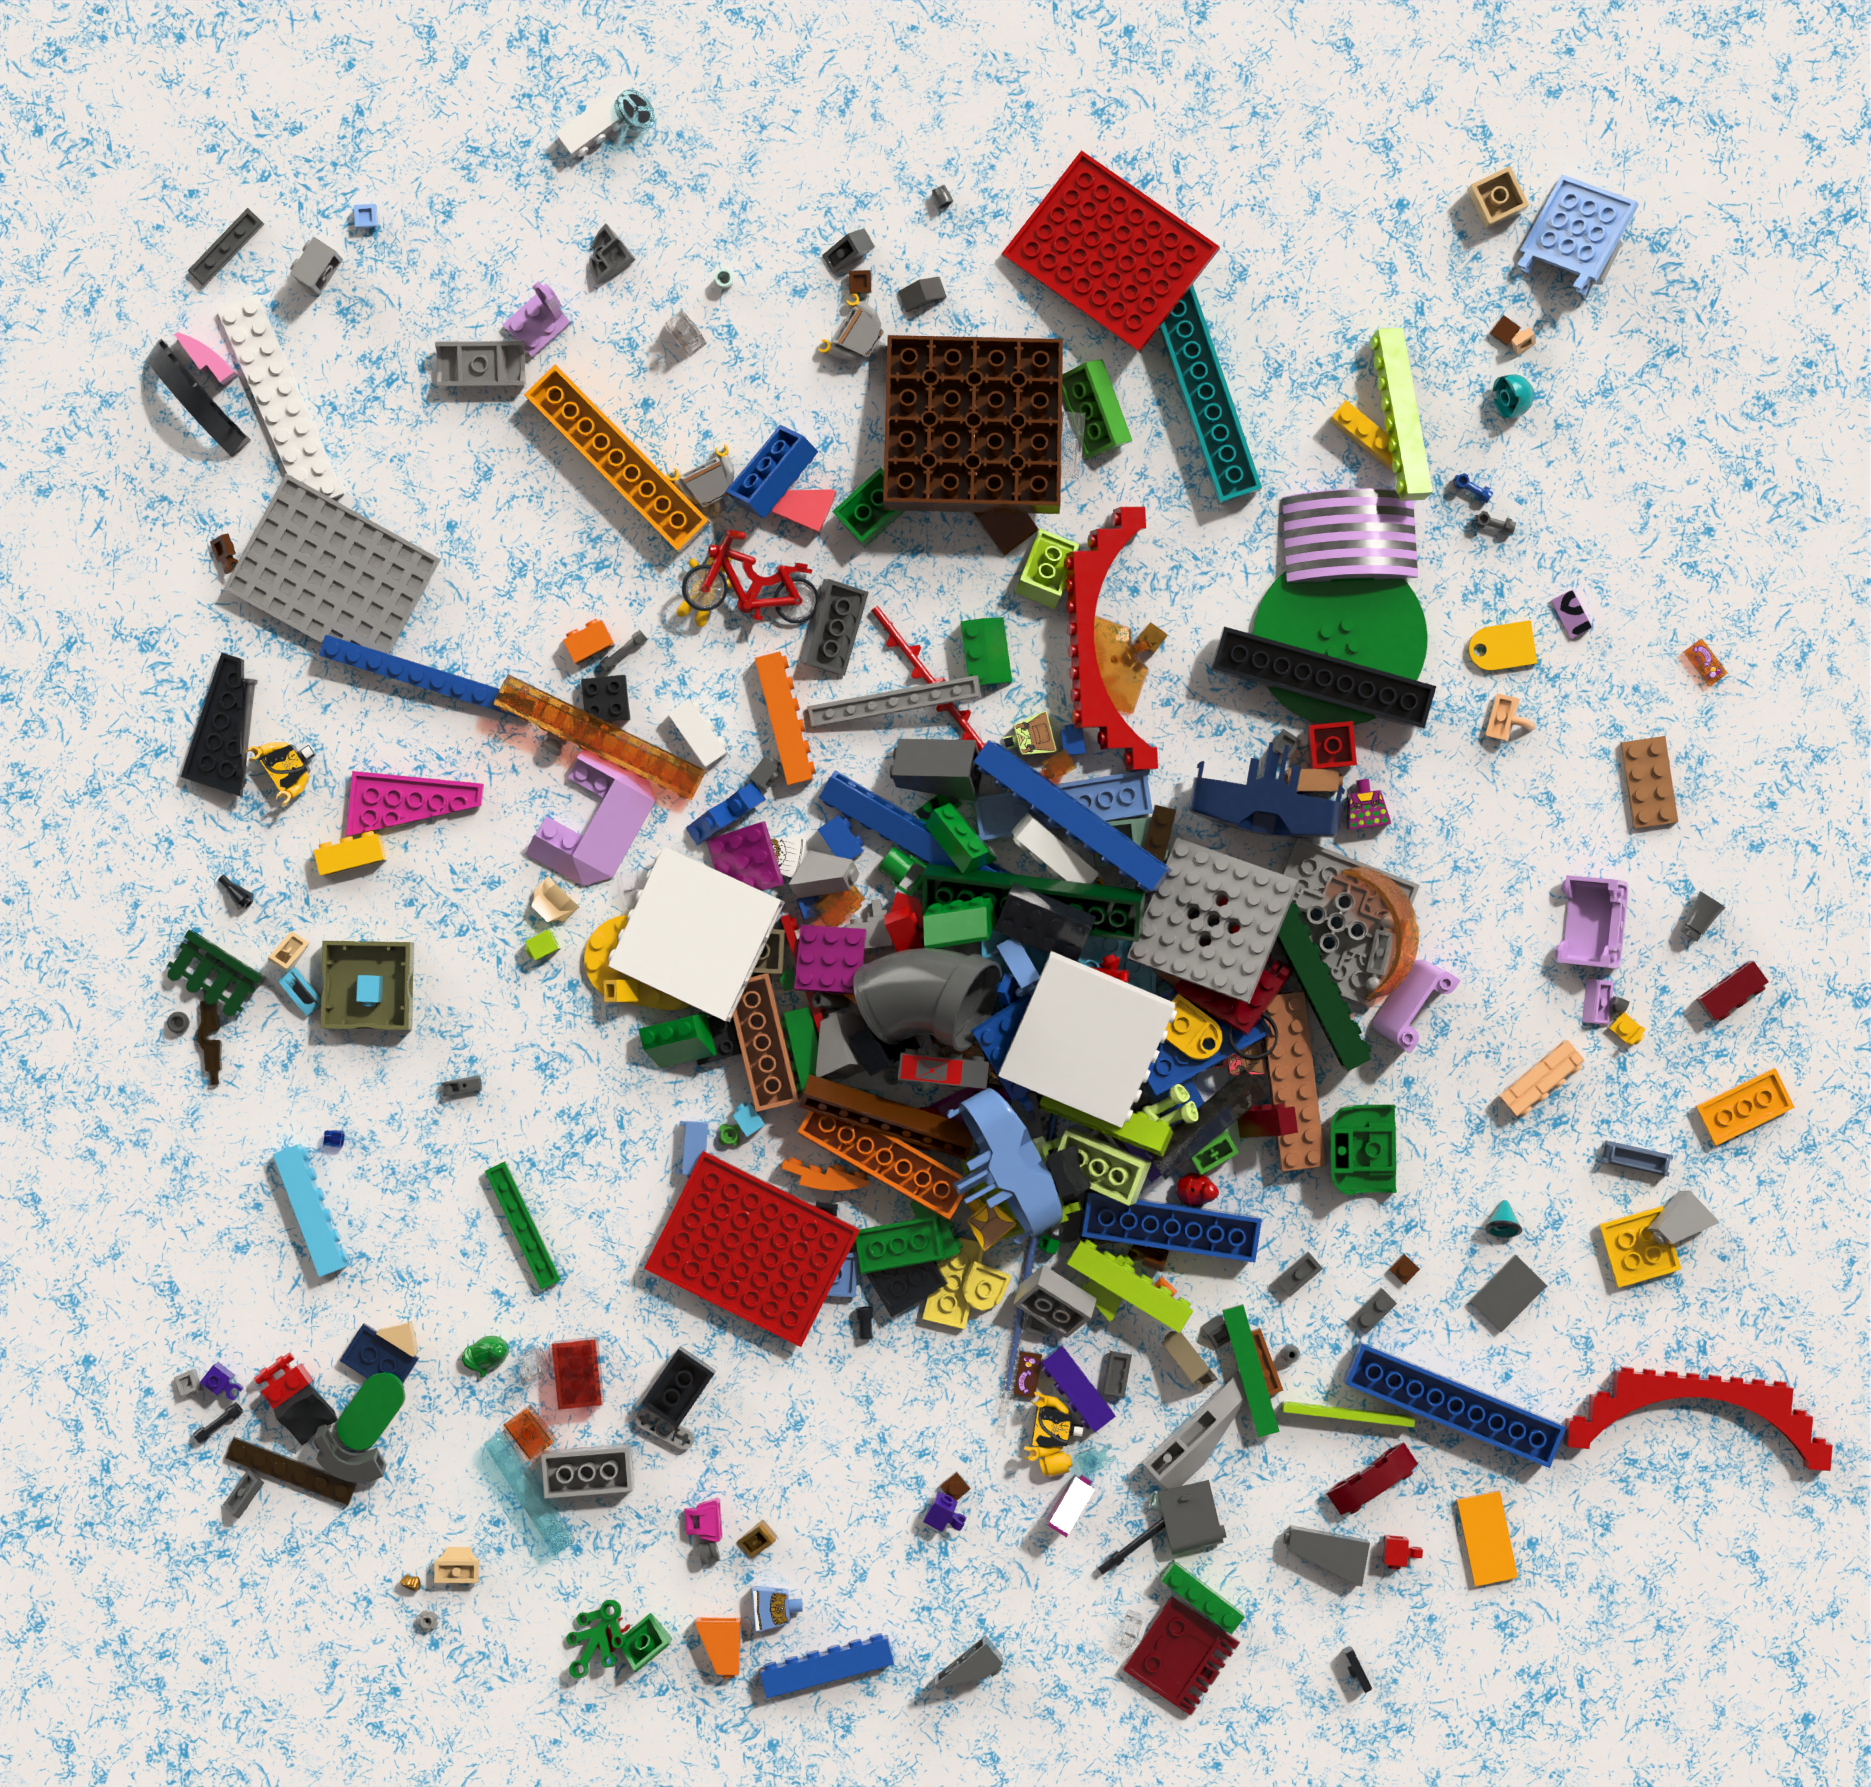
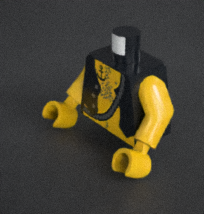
M270 742L258 747L251 746L245 751V753L251 751L255 755V757L249 759L250 762L255 761L259 756L261 757L259 761L280 791L275 800L278 798L285 799L281 807H285L290 799L304 791L309 780L308 773L311 771L306 762L316 756L309 745L298 751L294 745H289L286 742Z
M1039 1392L1034 1393L1039 1396L1038 1401L1031 1402L1037 1406L1031 1441L1033 1447H1024V1450L1030 1451V1455L1024 1457V1459L1031 1461L1061 1451L1064 1446L1068 1445L1069 1436L1082 1438L1083 1425L1071 1423L1072 1414L1063 1402L1056 1397L1043 1395Z

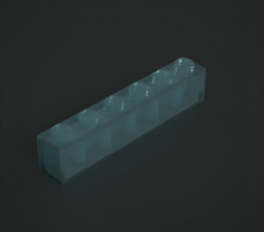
M503 1429L486 1440L484 1446L552 1553L556 1555L573 1544L575 1541L573 1534L550 1498L544 1499L543 1487L507 1430Z

